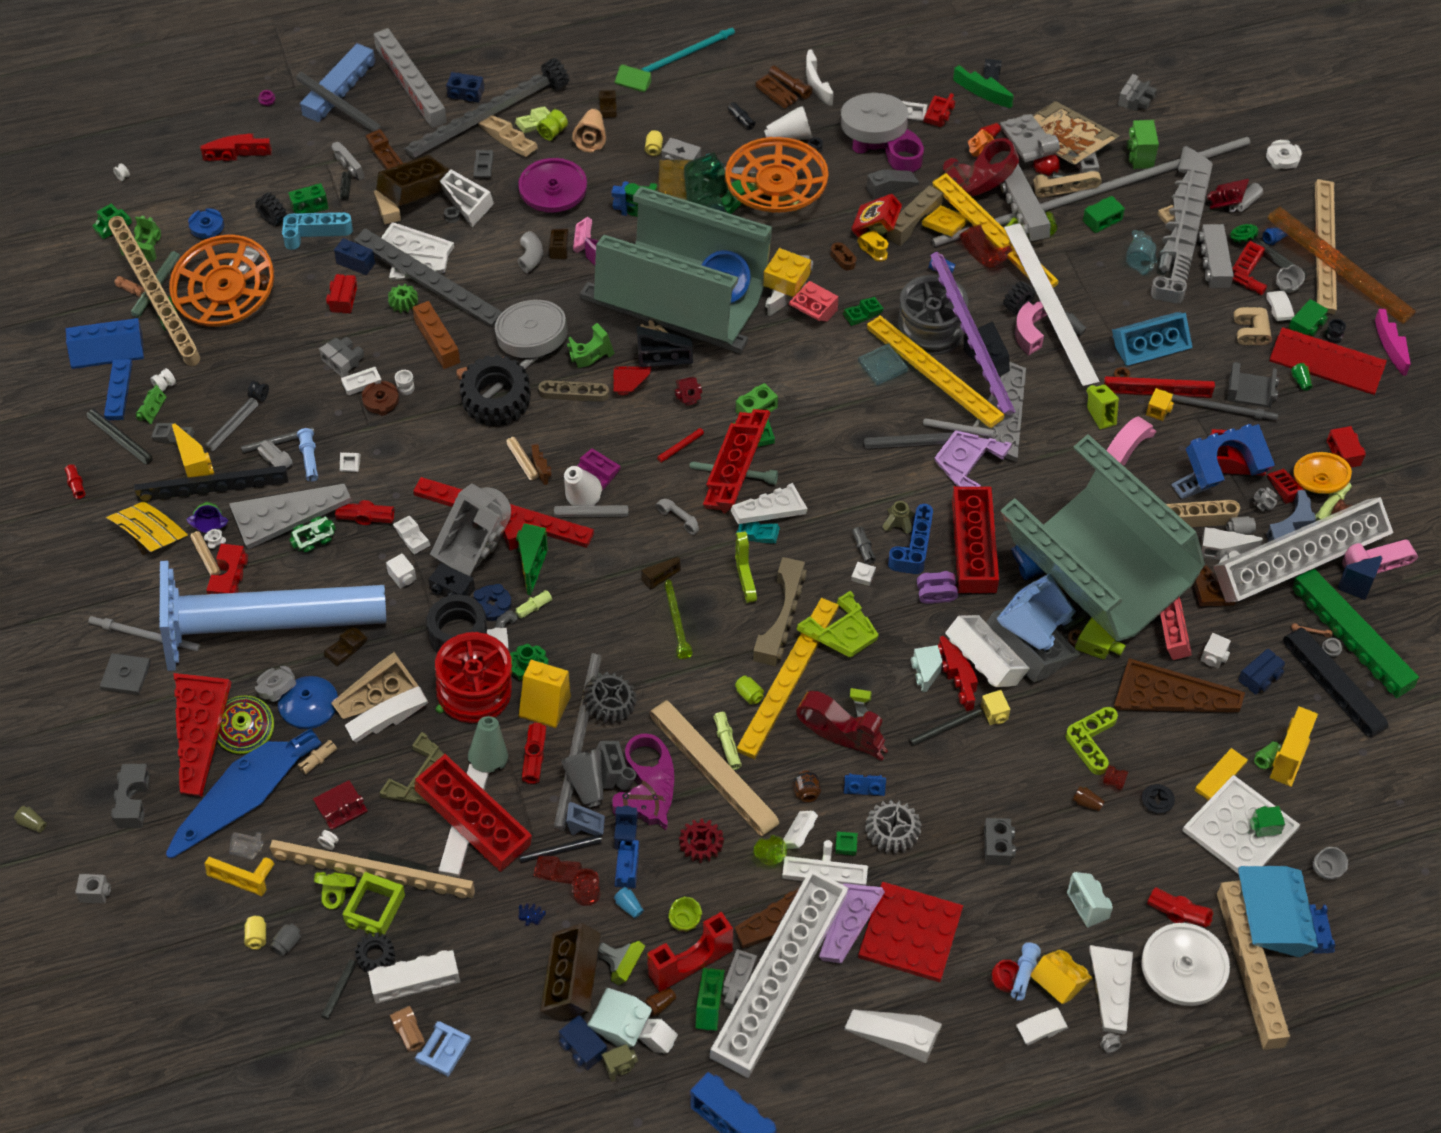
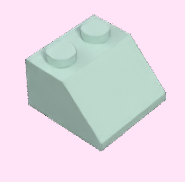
M1072 873L1067 894L1086 927L1088 928L1109 919L1113 906L1110 899L1104 896L1099 881H1095L1092 874Z
M606 988L587 1026L617 1047L627 1044L628 1048L633 1047L652 1008L634 996Z

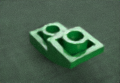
M875 297L860 300L859 306L844 309L843 316L853 326L875 317L883 312L884 308Z

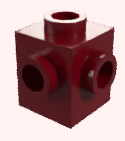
M692 376L676 380L677 389H675V395L677 400L680 399V402L692 405L697 403L696 400L701 399L702 387L697 382L696 377Z

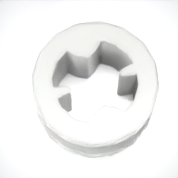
M119 164L118 168H113L114 174L121 181L125 180V177L128 178L130 176L128 169L123 164Z
M324 830L322 836H319L317 839L323 847L329 850H333L334 844H337L339 841L336 835L327 830Z

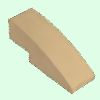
M377 190L374 191L384 224L401 221L398 205Z

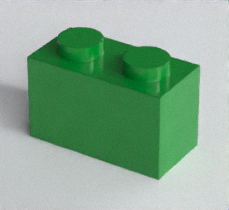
M1110 196L1094 205L1088 206L1084 211L1083 222L1096 234L1122 221L1125 208L1113 196Z
M1310 299L1291 319L1288 329L1314 337L1319 327H1323L1327 322L1328 309Z

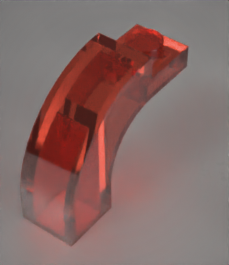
M981 224L971 226L959 233L968 252L986 267L997 266L1007 260V254L1013 251L1010 245L997 247L992 244L985 235Z

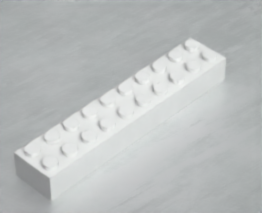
M1381 497L1367 499L1214 565L1213 568L1225 601H1240L1344 555L1347 549L1354 544L1360 543L1365 546L1392 534L1393 530Z
M810 869L712 1046L710 1052L711 1059L747 1078L750 1077L844 903L848 887Z

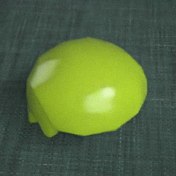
M679 898L674 901L670 908L669 922L678 931L688 932L698 925L702 910L699 903L693 898Z

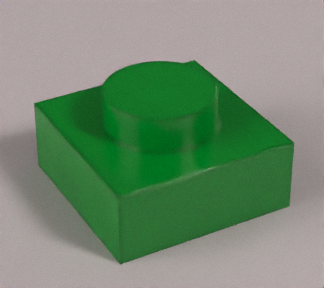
M837 832L835 854L856 855L858 833Z

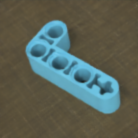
M348 213L288 214L283 219L282 234L285 247L289 250L297 249L300 246L301 237L347 236L353 232L351 216Z

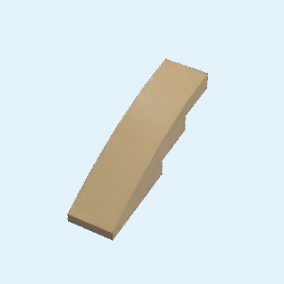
M492 115L478 123L494 139L525 157L538 148L536 142L526 139L524 133L513 129L512 124L508 121Z

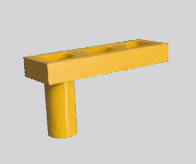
M208 857L205 862L207 876L263 896L266 891L265 878L274 866V862L266 857L263 858L254 873Z

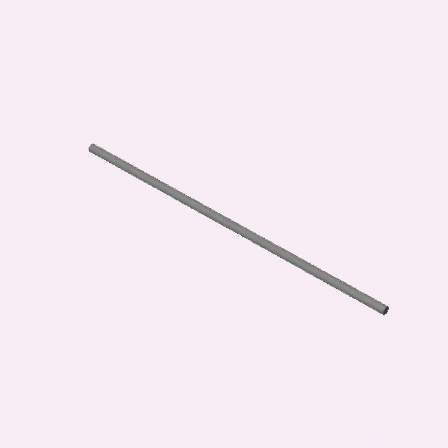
M1245 137L1198 153L1205 158H1210L1250 145V139ZM1180 159L1103 183L1096 188L1078 191L1050 200L1040 205L1043 211H1047L1179 168ZM1010 213L995 218V220L1000 225L1009 223L1013 217L1017 219V216ZM973 225L959 230L952 237L943 235L933 238L931 242L933 247H937L980 233V231Z

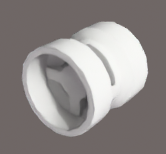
M167 368L162 370L161 374L150 378L153 386L157 385L162 392L166 390V387L176 384L173 374Z
M400 370L395 374L398 393L401 395L411 394L415 389L413 374L408 370Z

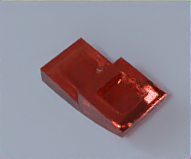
M538 856L534 875L550 881L578 884L582 865L580 862L560 861L558 857Z

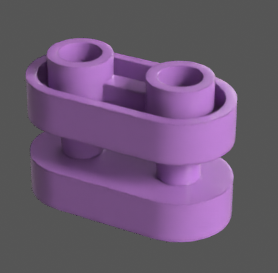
M948 571L921 574L917 578L920 601L929 604L951 602L957 599L958 592L955 586V575Z

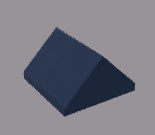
M1382 556L1346 565L1338 589L1366 600L1382 562Z

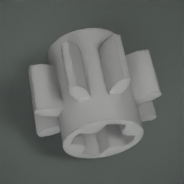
M1269 487L1266 489L1261 488L1254 494L1256 501L1253 504L1262 512L1265 509L1271 510L1277 504L1275 499L1277 494Z

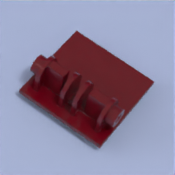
M1249 179L1217 185L1216 191H1212L1207 195L1208 200L1212 201L1210 209L1242 203Z
M350 780L313 798L331 830L368 812L362 796L358 795Z

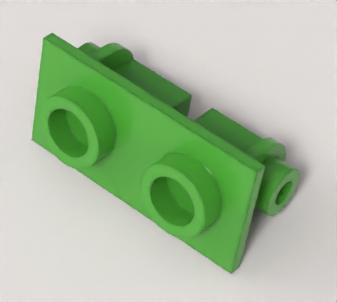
M157 385L148 391V395L143 402L144 405H141L140 409L136 412L137 420L142 421L146 419L149 424H152L166 399L165 394Z

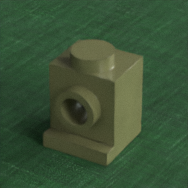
M627 1044L602 1054L603 1064L612 1082L616 1080V1075L629 1073L634 1068V1064L638 1062L634 1050L630 1051Z

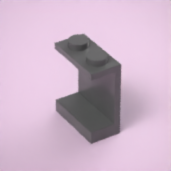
M1233 362L1227 401L1271 408L1273 401H1276L1278 396V390H1275V387H1278L1279 377L1276 376L1277 369L1273 368L1271 378L1240 373L1241 363Z

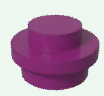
M269 90L262 91L259 96L260 104L266 106L275 102V95Z

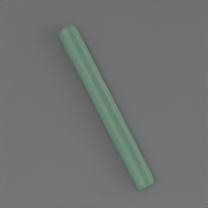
M172 251L155 275L160 285L163 284L180 259L179 253ZM145 291L131 310V315L136 318L142 315L150 303Z

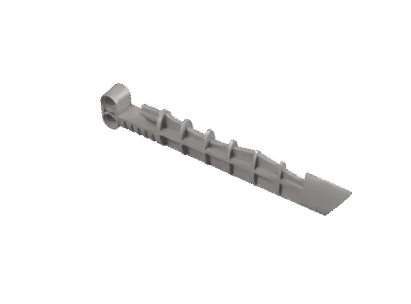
M1186 146L1183 147L1178 168L1180 172L1186 173L1182 181L1175 182L1179 187L1172 196L1174 208L1169 209V213L1173 216L1175 215V222L1166 223V228L1173 232L1171 236H1165L1162 239L1166 245L1159 253L1161 258L1159 269L1165 273V271H1169L1170 264L1173 263L1171 278L1156 277L1151 288L1152 298L1176 304L1181 303L1185 296L1186 282L1188 281L1191 267L1190 263L1194 254L1212 169V162Z

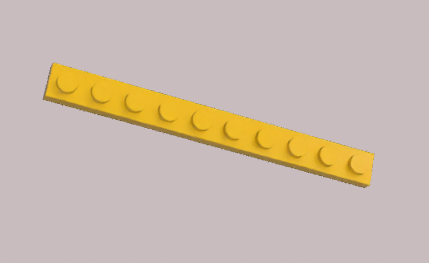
M947 173L933 182V187L942 192L943 196L1029 278L1006 230ZM1041 264L1052 288L1058 285V280Z
M878 316L867 324V329L989 428H992L1004 419V414L882 316Z
M821 598L811 618L825 629L832 622L839 605ZM803 633L800 634L738 744V753L752 759L756 758L817 649L819 641Z

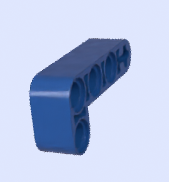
M920 504L916 508L910 548L896 546L890 550L888 566L891 570L910 574L923 572L933 516V508L930 505Z

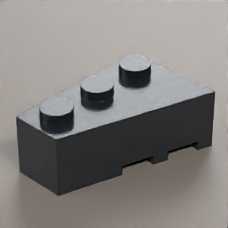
M993 321L977 328L998 375L1001 376L1010 372L1009 353ZM966 333L963 335L964 352L977 363L975 359L976 353L969 346L967 341L969 338Z

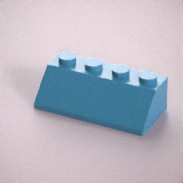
M1176 312L1112 330L1115 347L1126 366L1192 348L1186 313Z

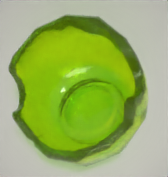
M770 835L769 839L760 838L757 841L753 853L761 863L773 866L780 863L786 857L787 844L782 837Z

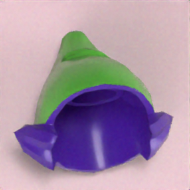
M210 502L200 504L194 510L193 515L186 519L189 525L202 533H207L212 529L218 530L228 522V519L222 516V512L217 505Z

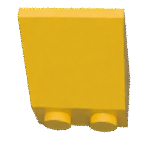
M172 424L187 477L213 475L214 471L212 464H210L211 460L208 452L204 453L203 447L178 425Z

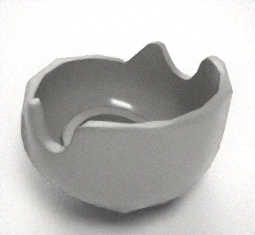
M1291 265L1288 268L1283 267L1276 276V284L1280 290L1288 293L1299 290L1305 280V273L1296 265Z
M1326 847L1315 856L1313 868L1317 875L1324 880H1335L1347 871L1348 859L1339 848Z

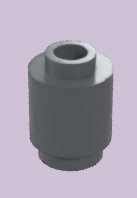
M284 924L271 940L270 948L280 956H284L285 953L288 954L301 938L299 934L301 932L300 929L294 924Z

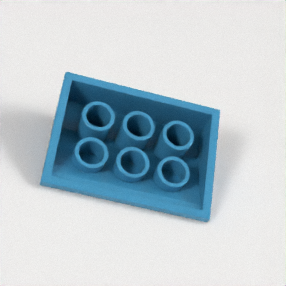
M1287 866L1238 867L1253 945L1296 957H1302L1318 948L1302 871Z

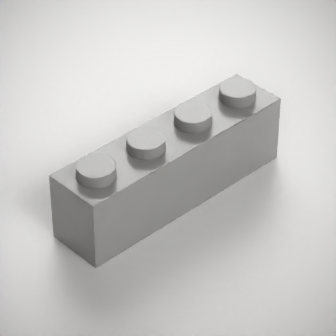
M1224 224L1203 225L1202 231L1198 234V241L1202 244L1200 249L1201 255H1204L1203 268H1206L1205 280L1208 281L1209 288H1230L1233 280V271Z

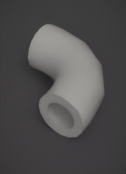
M532 231L526 232L520 240V244L526 249V252L517 261L525 273L532 271L540 263L543 256L542 242Z

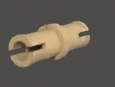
M328 740L319 749L313 750L309 757L297 765L300 771L303 770L302 773L304 775L318 764H323L324 759L337 750L334 743L331 745V740Z

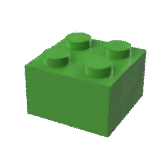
M1154 120L1133 121V126L1129 129L1130 140H1127V150H1130L1129 161L1132 162L1133 169L1152 168L1155 164L1159 145Z

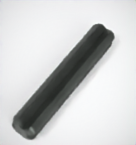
M370 851L367 857L368 860L426 872L428 870L425 864L376 851Z

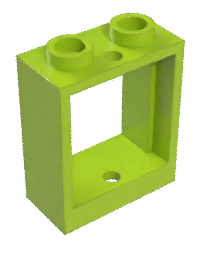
M365 872L343 912L345 924L351 929L357 930L358 928L364 930L367 934L371 933L372 936H375V932L379 933L380 937L382 934L385 935L405 897L403 885ZM366 890L391 898L379 922L355 914Z

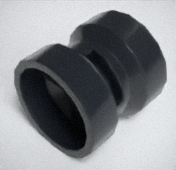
M1341 319L1330 320L1325 332V339L1330 343H1340L1346 329L1345 322Z

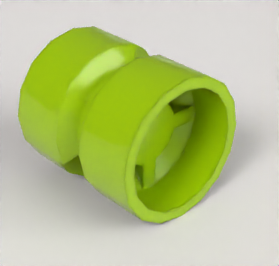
M554 109L546 118L537 123V130L544 139L551 141L568 126L567 118L561 111Z

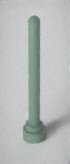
M691 462L689 466L691 469L711 472L714 465ZM748 470L745 477L761 479L764 482H768L769 485H776L778 471L770 470L764 473Z

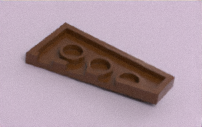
M800 888L789 892L778 902H773L767 906V909L756 913L735 927V932L742 949L773 938Z

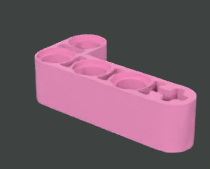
M1409 540L1398 541L1367 551L1362 544L1357 543L1347 549L1342 565L1345 568L1346 565L1381 555L1383 559L1377 571L1378 574L1409 565L1417 560L1418 555Z

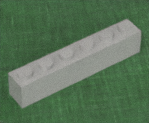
M1017 165L1013 173L1000 183L1001 191L1003 194L1005 193L1007 203L1011 205L1012 212L1016 214L1018 224H1021L1029 241L1050 237V222L1020 166Z

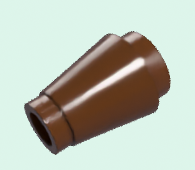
M1079 786L1073 797L1076 805L1097 811L1101 810L1105 802L1086 786L1084 788Z
M671 988L648 996L643 1003L652 1008L650 1016H659L676 999V994Z

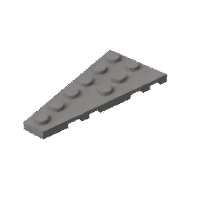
M1010 362V372L1003 374L1000 379L1016 413L1010 416L1004 414V419L992 428H989L977 418L973 427L995 431L994 437L978 435L980 438H992L1002 443H1005V441L1010 442L1012 448L1005 458L1017 462L1026 368ZM991 394L988 402L998 409L997 403L999 402Z
M345 484L229 503L245 545L250 549L290 531L300 524H305L318 516H322L353 501Z

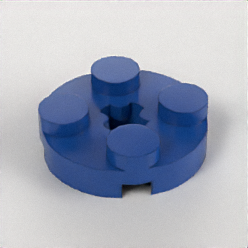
M210 208L205 209L206 211L203 212L198 210L189 218L190 232L198 238L208 239L214 237L224 228V221L220 212Z

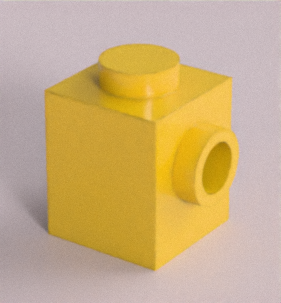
M1155 389L1148 404L1146 415L1163 421L1167 412L1171 413L1174 402H1171L1173 394Z

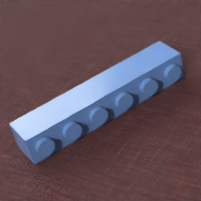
M356 44L319 84L338 97H344L351 87L364 76L365 72L374 65L373 50ZM313 91L300 103L302 115L317 122H320L335 107Z

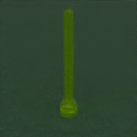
M666 580L665 588L679 643L676 648L677 656L680 659H687L693 655L692 647L685 639L672 581Z

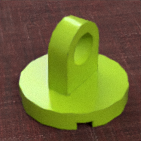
M325 872L314 874V882L323 884L322 903L329 909L338 908L343 904L346 887L356 886L357 878L352 875L331 873V875L327 874L326 876ZM332 892L337 896L335 904H332L329 900V895Z

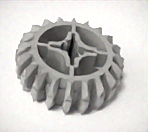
M892 800L889 801V804L883 801L881 807L876 805L874 810H870L869 817L866 818L867 825L865 830L868 839H872V845L878 844L879 851L885 848L886 853L893 850L896 855L898 849L904 853L906 847L911 849L913 843H917L918 837L921 834V821H919V815L915 814L914 808L908 809V803L902 806L900 800L897 804H893ZM894 822H896V823H895V827L893 828V831L891 832V828H892L891 826H893Z

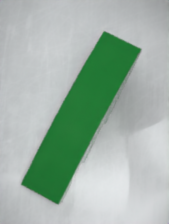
M960 65L954 68L953 80L963 88L994 104L1009 109L1012 108L1014 95L992 77L986 80L976 71L970 74Z

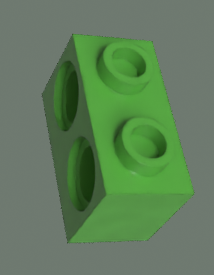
M765 383L753 388L752 391L740 396L736 400V413L738 415L740 412L752 413L753 409L769 410L772 412L778 408V396Z

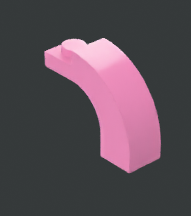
M1041 301L1036 302L1034 306L1027 302L1020 309L1017 316L1015 338L1020 348L1027 355L1042 348L1044 335L1033 325L1047 315Z
M1139 416L1135 417L1121 429L1108 447L1107 452L1122 465H1125L1138 444L1144 439L1152 438L1156 430L1153 429V425Z

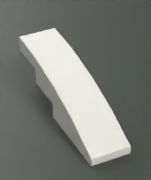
M418 686L378 704L347 723L345 727L352 740L357 743L371 732L377 734L392 723L395 725L399 724L429 702Z

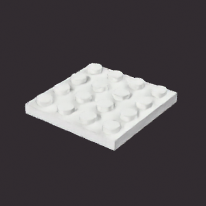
M1233 775L1183 827L1182 831L1239 874L1238 867L1265 866L1299 829L1300 824L1282 812L1285 821L1282 834L1257 838L1255 830H1252L1250 825V819L1253 817L1255 809L1263 806L1268 808L1275 806Z

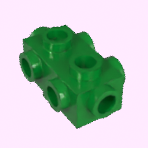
M318 516L312 519L308 525L300 524L294 527L291 532L292 538H289L293 549L297 548L299 552L303 550L306 553L315 548L314 545L321 542L324 545L332 541L331 537L334 536V531L336 530L332 520H328L326 516L323 518ZM306 537L307 541L301 542L300 538Z

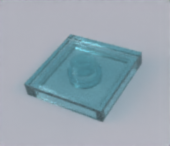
M889 344L858 357V362L876 385L908 371L907 365Z

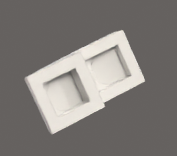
M1284 291L1267 292L1266 299L1272 306L1271 313L1277 321L1291 320L1294 317V312Z
M410 516L393 524L397 533L413 554L430 546L429 540Z
M1058 1008L1043 1012L1017 1024L1028 1046L1046 1036L1050 1038L1068 1028Z

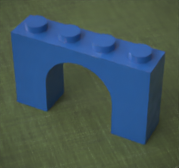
M1247 424L1236 431L1235 429H1230L1222 435L1215 433L1204 440L1197 438L1192 440L1191 444L1186 448L1201 490L1218 486L1225 480L1217 461V451L1221 446H1231L1239 450L1245 458L1251 476L1267 472L1275 466L1259 424L1254 426Z

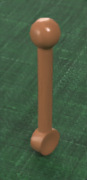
M1293 623L1291 625V629L1293 631L1302 627L1298 626V624ZM1302 627L1307 632L1322 634L1328 638L1332 637L1331 630L1322 631Z

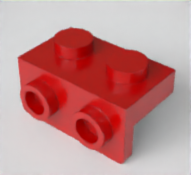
M950 93L948 99L934 95L923 122L943 127L945 121L949 120L950 110L953 111L955 107L954 94Z

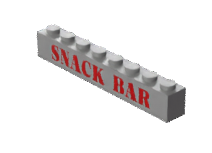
M389 28L374 33L377 51L430 127L434 128L447 123L445 107Z

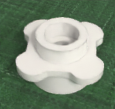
M212 529L204 536V540L208 542L210 549L226 543V538L222 537L221 530Z

